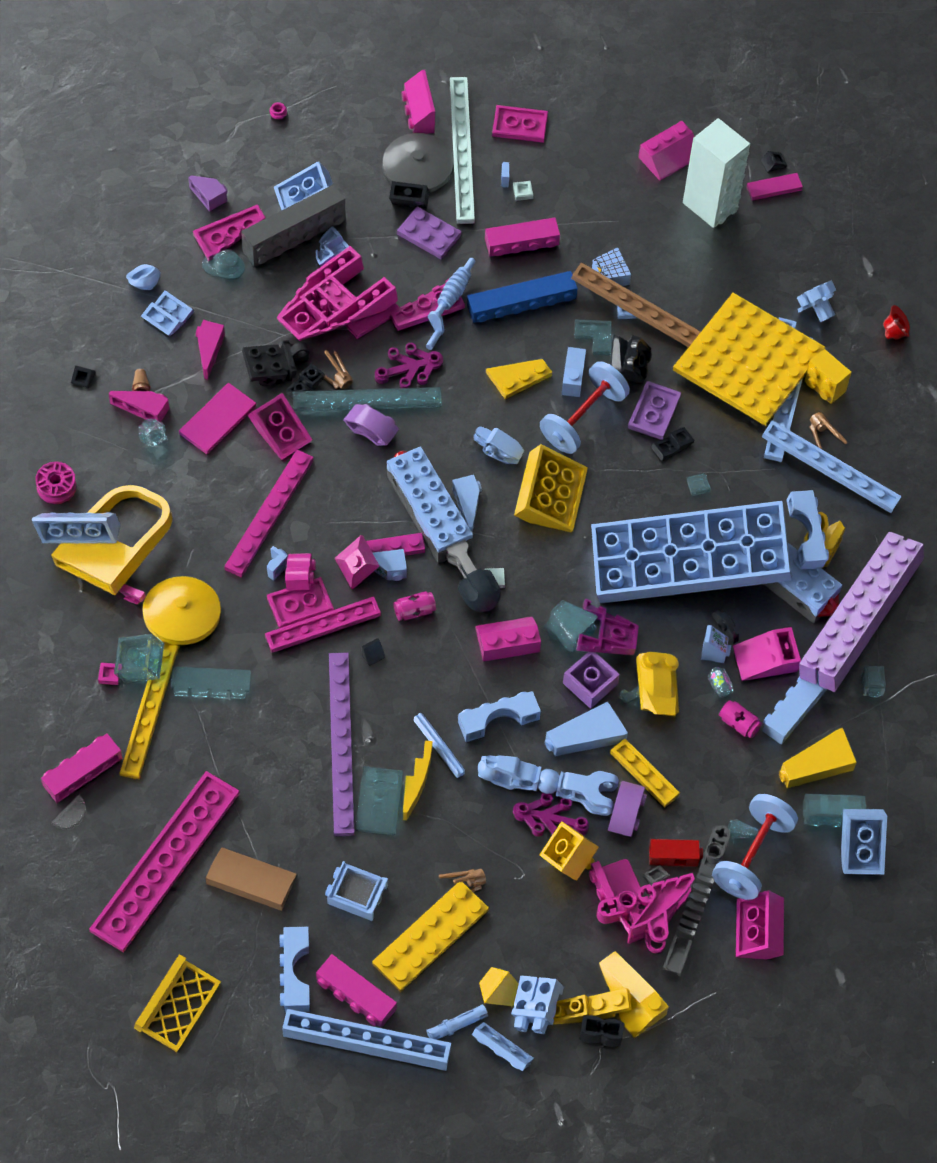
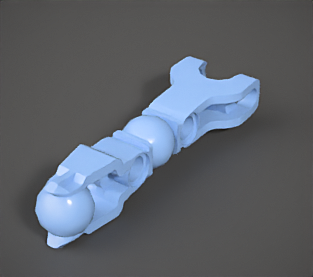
M500 755L482 756L478 764L479 777L506 789L518 788L536 791L538 787L543 793L552 794L556 792V796L580 802L590 813L608 816L613 812V801L602 796L600 792H612L618 787L619 779L614 774L597 771L591 775L584 776L569 772L563 773L561 771L559 775L557 771L552 769L541 771L540 766L537 767L534 764L520 761L518 757Z

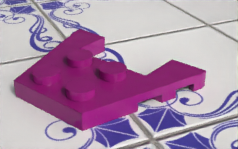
M585 599L581 615L601 620L599 636L597 639L580 634L576 650L634 655L639 626L619 615L614 617L606 612V608L602 606L597 608L591 605L592 601Z

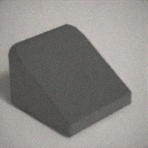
M661 865L643 874L645 880L651 886L653 883L666 882L667 879H671L670 874Z

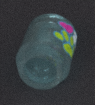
M720 667L713 668L708 675V679L715 694H718L719 697L731 694L733 692V684L726 669Z

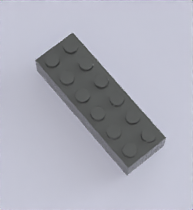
M332 184L242 230L243 253L255 267L259 264H264L275 256L281 255L290 248H295L298 244L310 240L319 233L326 232L332 226L341 224L346 220L344 196Z

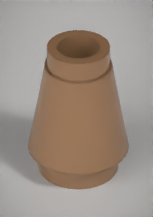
M137 369L135 371L132 391H150V384L144 369Z

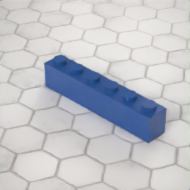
M568 271L467 295V308L472 322H484L488 319L501 318L505 315L518 314L522 311L535 310L542 306H551L559 302L576 299L578 288L575 281L571 279L572 272Z

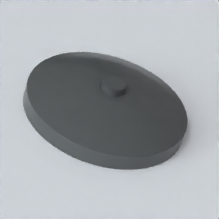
M424 133L407 134L395 139L385 150L383 171L391 184L392 181L427 185L431 193L443 187L450 179L453 171V156L448 146L437 137Z

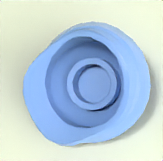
M144 264L129 272L126 278L131 285L138 289L151 290L159 281L160 271L154 266Z

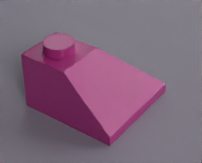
M362 535L335 557L351 589H354L379 567L376 558Z

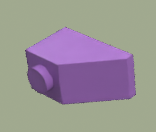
M198 176L189 177L190 189L209 211L227 202V188L224 184H220L217 179Z

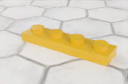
M623 739L611 749L610 754L664 808L679 796L680 792L626 739Z

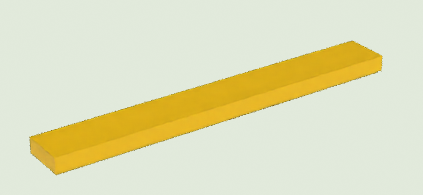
M162 640L159 641L122 763L120 776L140 780L180 645L166 643Z

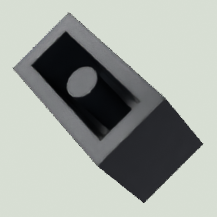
M392 181L389 199L393 205L427 209L430 191L427 185Z

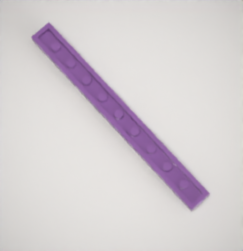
M329 653L334 836H354L348 653Z

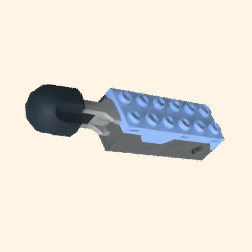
M421 446L408 452H398L394 458L387 460V477L417 529L422 533L423 539L437 563L448 560L449 563L458 566L465 578L460 581L458 591L465 603L472 610L478 612L490 611L499 602L501 590L490 570H476L469 558L467 551L472 549L473 534Z

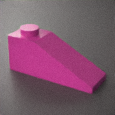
M203 320L201 326L197 327L196 337H198L204 379L208 380L225 337V329L222 324Z
M152 391L109 392L110 404L156 425L160 424L170 409L169 400L163 394H157Z

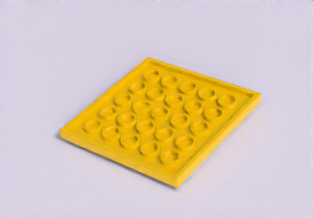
M732 293L673 366V371L766 426L806 375L809 361L823 351L825 346L737 294Z

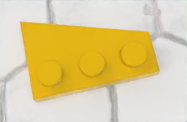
M543 359L486 369L487 375L504 399L552 376V371Z

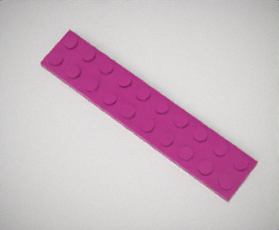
M206 771L89 928L90 932L124 953L240 794L239 790Z

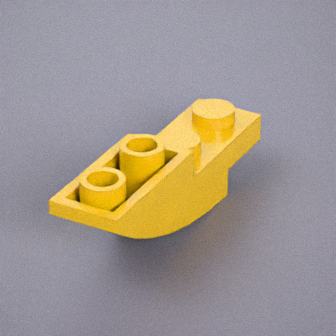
M624 988L589 997L581 995L559 1000L556 1004L553 1024L580 1023L584 1016L589 1015L606 1019L615 1017L616 1013L632 1010L630 991Z

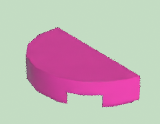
M125 584L119 590V592L125 595V600L134 604H139L146 597L145 592Z

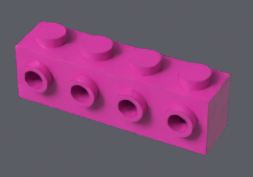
M556 218L487 228L485 229V242L489 257L501 256L503 254L557 246L560 242V232Z
M108 734L99 736L89 746L79 749L76 755L70 759H64L55 769L48 770L41 777L43 787L54 801L58 803L123 759L121 750Z
M333 954L316 972L317 983L322 988L330 989L338 1000L346 1001L357 1014L362 1013L373 1026L378 1025L382 1028L397 1010L396 1001Z

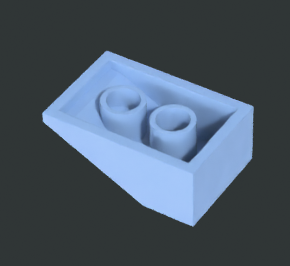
M318 161L274 186L281 210L331 186L333 183L329 171Z

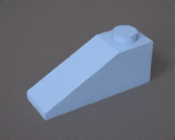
M568 347L562 395L580 397L586 349Z
M470 475L452 480V491L460 514L473 533L479 492H482L480 482L476 481L475 476Z

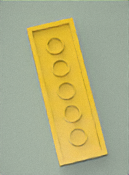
M459 882L372 961V965L402 992L489 911V907L463 882Z

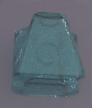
M562 600L552 609L550 619L543 629L547 631L549 637L561 642L565 650L575 652L579 635L592 636L597 626L593 622L598 616Z

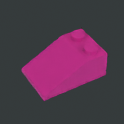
M283 393L248 415L257 431L281 460L312 441L309 433Z

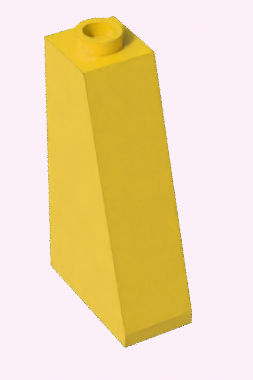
M843 728L834 731L785 761L779 771L782 783L785 782L786 787L791 788L853 771L857 762Z

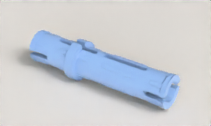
M482 1004L453 1019L443 1020V1023L428 1029L427 1035L430 1039L435 1040L447 1035L451 1036L455 1031L488 1017L487 1010Z

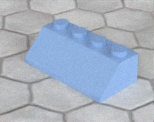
M109 512L41 513L32 518L42 543H116L120 528L116 514Z

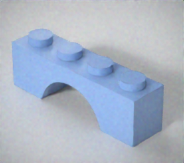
M813 490L792 491L787 498L789 515L791 518L802 522L808 531V540L802 543L797 551L800 569L823 568L829 559L828 549H825V533L821 530L822 519L817 511L818 499L814 497Z
M533 691L521 692L514 697H504L492 704L485 703L479 708L463 710L458 714V724L465 742L484 737L486 726L497 717H510L524 725L540 720L541 711Z
M284 927V934L280 935V947H284V954H280V966H284V973L280 974V986H284V993H280V1006H284L285 1013L287 1009L310 1012L309 985L299 981L293 972L294 965L298 959L309 954L308 927Z

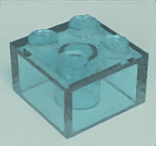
M153 634L119 638L114 674L125 683L160 679L164 642Z

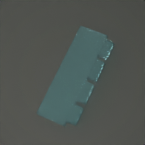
M173 667L171 689H174V695L188 696L189 690H192V696L208 697V690H210L211 697L227 698L228 691H230L231 698L245 699V692H249L251 670Z

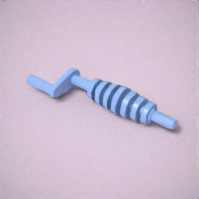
M469 258L465 266L459 267L445 283L437 301L438 308L436 311H431L428 315V319L435 332L426 344L427 349L432 350L440 336L443 335L444 325L441 315L444 310H449L463 294L471 277L470 270L476 262L475 259Z

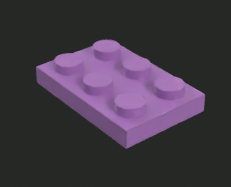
M416 207L399 227L397 235L442 260L460 238L461 231L425 210Z
M646 381L629 421L628 429L662 440L680 400L681 392Z

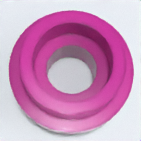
M276 102L270 107V115L274 119H282L287 115V108L283 103Z

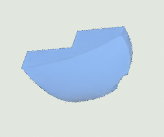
M333 226L321 237L319 241L321 244L320 251L316 250V259L319 265L323 266L349 247Z

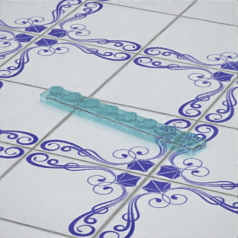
M441 388L293 392V410H351L355 404H368L373 409L441 407Z

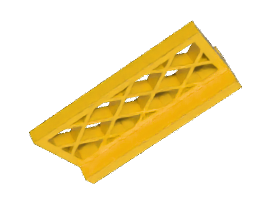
M179 954L136 1021L134 1029L146 1033L175 1052H178L221 981L189 963L185 957ZM185 969L192 970L196 979L184 981L183 972ZM208 980L214 984L210 991L202 992L201 981ZM197 982L199 993L188 995L186 985ZM183 986L185 996L173 998V988ZM200 996L201 1007L191 1009L189 999ZM186 1000L188 1010L177 1013L175 1002ZM172 1003L174 1014L163 1016L161 1011L162 1005ZM189 1014L191 1023L180 1027L178 1016ZM175 1017L177 1028L166 1030L164 1019ZM161 1020L163 1031L155 1033L148 1029L152 1022ZM179 1032L180 1040L177 1045L168 1040L167 1033Z

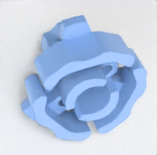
M832 280L798 296L797 299L801 305L797 309L798 312L813 306L820 322L834 316L835 313L828 300L833 297V292L836 291Z

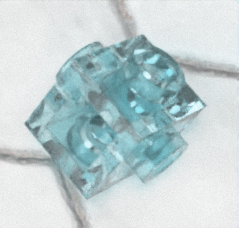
M147 419L142 422V425L138 426L140 441L149 447H156L167 440L165 426L156 419Z

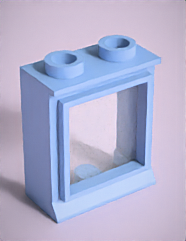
M343 861L341 867H337L334 872L333 878L335 880L333 884H329L325 893L327 904L373 921L374 911L382 900L383 890H387L388 878H382L346 864Z

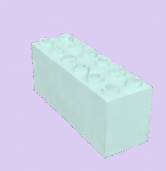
M719 118L693 138L683 204L713 228L718 224H722L730 214L733 215L739 208L738 204L741 198L740 194L750 147L748 141Z

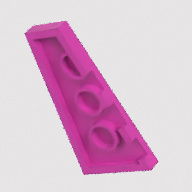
M255 205L193 231V235L206 258L210 261L242 239V230L266 218L259 206Z
M445 284L437 285L432 288L430 293L422 294L413 303L409 302L393 311L391 319L397 331L428 321L429 313L436 311L439 306L437 301ZM461 296L449 310H444L441 316L464 309L465 303Z

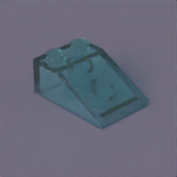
M363 766L356 831L396 835L403 785V771Z

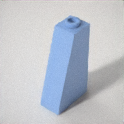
M606 702L546 732L545 745L555 756L619 744L623 739L627 740L628 732L610 704Z

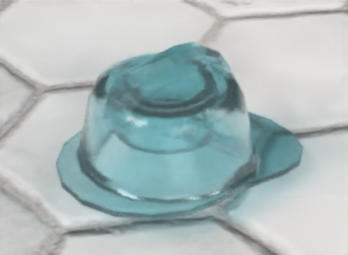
M228 249L219 252L210 261H208L206 256L202 260V267L207 273L224 278H237L243 274L245 269L243 260L234 251Z

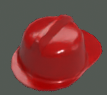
M893 305L890 315L883 322L885 336L887 339L893 338L895 340L905 336L909 337V321L905 313L898 306Z

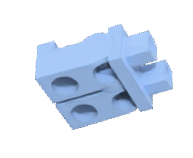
M520 976L514 1008L511 1013L515 1017L514 1028L517 1031L526 1032L529 1023H533L532 1030L535 1033L545 1034L547 1026L553 1025L559 994L562 995L564 986L557 979L540 977L538 979L537 977Z

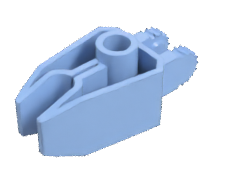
M484 427L476 429L473 438L478 444L483 446L482 451L486 455L505 464H518L524 452L518 441L498 428H494L493 431Z

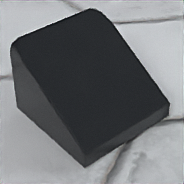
M768 151L761 159L767 172L787 167L786 161L780 152Z
M75 365L71 384L89 388L95 375V370Z
M379 638L362 646V657L369 666L385 658Z

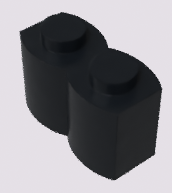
M584 1016L579 1039L589 1044L600 1042L608 1047L621 1046L624 1023L616 1019L603 1020L597 1016Z

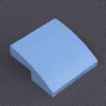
M164 291L155 303L151 302L141 317L170 337L190 318L194 310L167 291Z

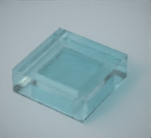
M705 473L687 477L686 481L692 496L710 492L711 488Z

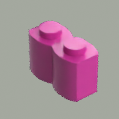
M311 553L288 554L285 573L287 590H310L311 584H314V572L312 571L316 570V560L312 559Z

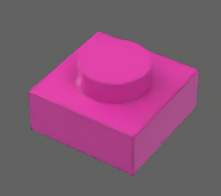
M100 663L99 684L118 685L120 664Z

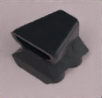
M614 335L610 365L617 369L626 380H631L638 384L642 383L647 378V365L652 358L651 347L638 336L632 335L628 342L622 337Z

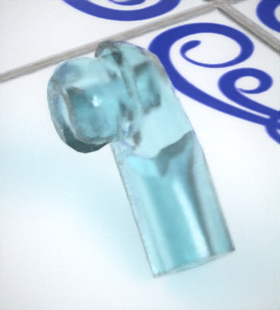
M639 685L630 692L622 690L618 695L622 702L628 703L640 697Z

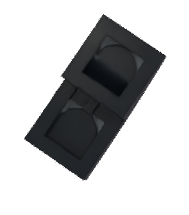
M683 427L670 432L667 438L654 442L651 448L660 460L663 461L686 449L695 440L686 428Z

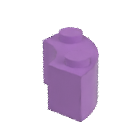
M355 404L343 420L354 433L365 436L376 446L388 445L399 430L391 417L383 415L368 404Z
M625 781L621 782L608 831L631 837L633 830H638L640 819H637L640 805L644 806L647 794H643L644 786Z

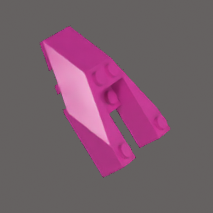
M349 246L306 278L304 285L298 288L295 292V297L286 304L277 316V320L299 341L385 311L398 301L396 287L383 277L357 297L348 291L343 284L364 270L361 255Z

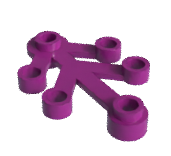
M414 343L406 344L405 352L408 355L422 358L421 360H414L400 354L397 348H390L388 350V358L404 364L389 369L384 367L376 369L375 381L379 384H384L388 382L389 376L408 371L407 375L400 379L401 389L407 390L411 387V381L418 369L425 367L424 371L417 375V382L425 385L428 383V377L432 370L438 369L443 364V356L436 351L427 353L417 349Z
M543 793L541 799L530 804L520 802L513 807L514 817L518 821H525L532 829V834L537 837L544 834L545 827L552 836L557 829L554 823L560 824L561 821L573 827L582 835L587 834L589 829V822L584 817H578L575 820L555 815L571 809L572 800L562 798L560 804L544 811H538L536 809L552 804L553 796ZM534 818L540 819L543 824L536 823Z

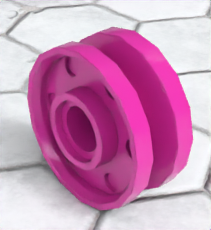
M49 462L43 465L36 474L37 493L45 502L62 504L74 496L76 491L75 473L67 464Z

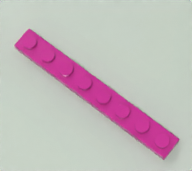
M299 450L295 451L225 564L224 568L226 571L242 578L312 464L313 456Z

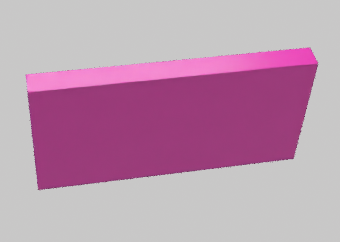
M227 383L179 430V434L207 455L256 407V402L230 383Z

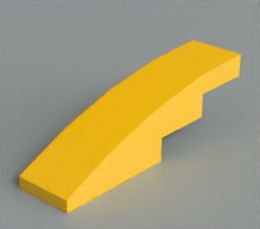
M425 741L424 757L415 758L414 776H406L403 820L407 821L425 786L430 769L433 741Z

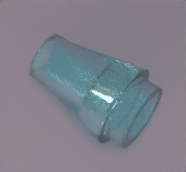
M738 819L730 820L727 827L730 830L731 838L755 839L758 833V828Z

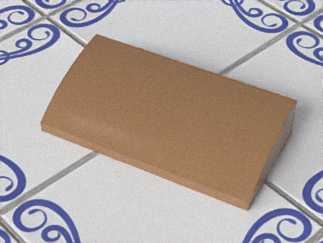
M221 848L206 876V884L282 911L297 874Z

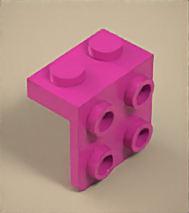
M627 859L603 867L599 861L591 863L589 877L591 882L596 885V892L600 901L619 896L623 891H632L635 896L638 894V890L641 887Z

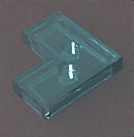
M575 319L574 338L593 339L592 354L611 355V321Z

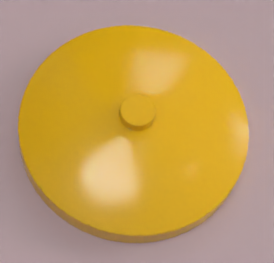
M180 576L161 581L148 592L143 603V618L148 630L156 638L175 645H188L205 639L215 630L221 616L220 601L216 592L207 583L192 577Z

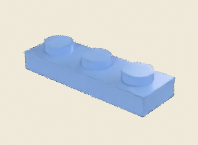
M485 1022L476 1027L472 1033L478 1042L491 1048L496 1055L509 1061L516 1069L523 1071L534 1059Z

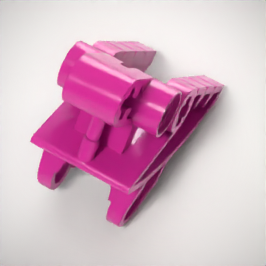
M690 873L680 876L679 879L675 877L667 879L666 882L653 883L652 886L651 884L644 885L638 890L636 896L632 891H623L619 896L605 899L598 905L597 919L603 924L617 921L622 922L629 934L628 944L644 938L650 952L655 954L661 953L665 949V940L669 934L668 924L688 899L691 893V885L695 879L694 875ZM647 892V894L651 895L649 896V898L648 896L642 897L643 893ZM641 904L646 906L644 910L639 909L641 907ZM651 941L662 943V947L659 949L653 948Z

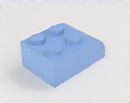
M843 809L841 862L844 874H884L887 815L883 809Z

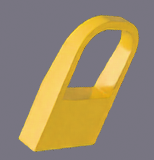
M127 485L111 490L88 512L107 513L124 499L140 498L162 509L161 518L134 547H129L119 541L116 543H61L51 554L55 565L116 595L168 532L172 524V512L167 501L160 495L140 486Z

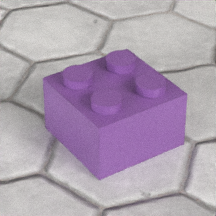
M588 652L564 673L563 684L591 709L618 685L620 674L596 652Z

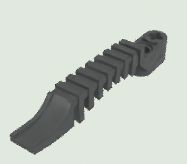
M716 826L712 831L695 883L693 884L662 970H668L679 976L681 975L715 882L712 876L716 864L722 861L729 842L730 830L726 826ZM710 853H715L718 856L714 857Z

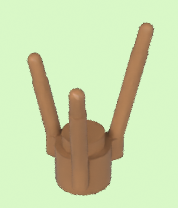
M325 350V354L338 372L334 376L335 381L326 375L323 379L332 384L336 389H347L353 383V378L349 375L338 353L334 351L340 367L330 353Z
M818 412L810 418L812 425L809 428L813 432L816 444L820 449L822 447L817 430L822 432L827 428L844 444H847L844 437L829 423L822 412Z
M471 869L462 872L440 874L438 876L439 878L465 876L454 879L453 883L467 881L469 887L473 886L470 889L473 893L481 890V885L486 884V877L482 869Z

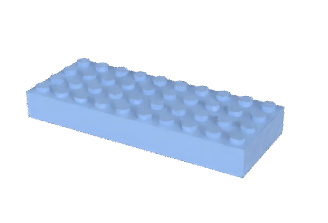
M782 501L591 524L596 593L600 603L792 581Z

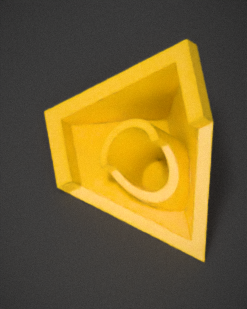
M491 967L479 982L484 1003L511 1006L513 1008L519 983L510 972Z

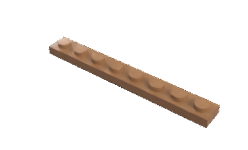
M582 262L572 275V280L687 347L701 333Z

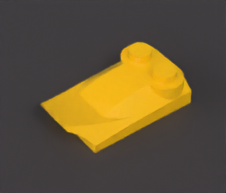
M658 652L639 654L636 657L641 710L652 711L658 715L676 716L679 712L676 676L679 663L677 658L672 654Z

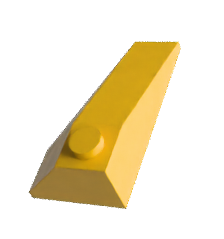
M616 951L599 962L610 992L624 988L630 991L632 1010L619 1013V1018L634 1039L667 1015L669 1006Z

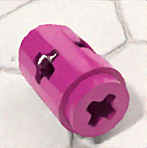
M426 591L400 598L393 603L395 614L399 621L411 620L436 611L433 594ZM411 597L417 598V600H414V602L410 599Z
M729 700L719 713L723 722L736 729L744 737L753 738L762 726V722L759 721L757 716L747 711L736 701L732 702ZM737 718H745L744 720H739L738 722L736 721Z

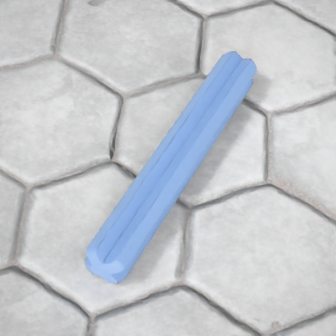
M419 713L416 715L414 722L429 741H433V747L457 778L464 775L465 769L424 714Z

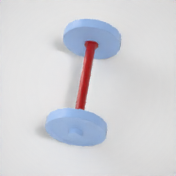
M596 362L589 369L590 380L597 390L568 421L554 414H547L540 421V429L543 435L560 451L573 454L580 447L579 435L572 426L602 394L614 401H622L629 394L628 382L610 364Z
M758 794L753 797L750 803L749 810L751 815L762 824V827L741 865L730 861H721L716 864L712 876L718 886L737 898L745 900L754 899L761 891L762 885L760 880L748 868L769 829L782 833L790 832L797 824L798 816L794 809L783 800L772 795Z

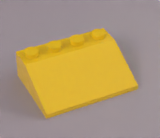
M540 444L529 452L514 516L531 524L572 532L588 467Z

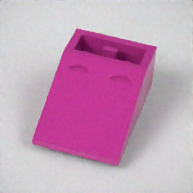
M792 627L772 630L733 645L742 681L793 673L799 670L801 658Z

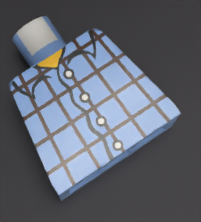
M618 248L593 260L592 269L621 286L630 285L631 273Z

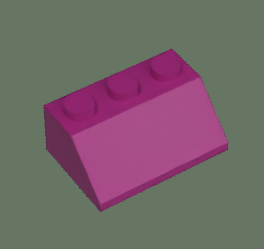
M421 70L404 84V91L401 94L403 102L406 101L407 104L405 105V113L410 117L408 119L409 129H412L413 133L430 134L435 133V108L426 71Z
M680 121L642 143L639 150V159L661 181L689 164L694 134L683 121Z
M533 617L475 626L483 662L540 652L541 639L538 626Z
M768 890L759 893L754 899H737L736 957L771 959L783 956L784 898Z

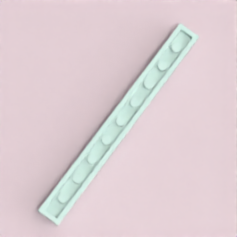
M450 77L457 224H473L475 217L467 77Z

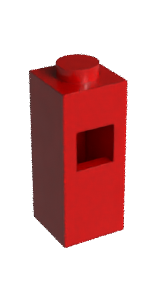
M650 840L649 865L698 867L699 860L703 859V847H699V840Z

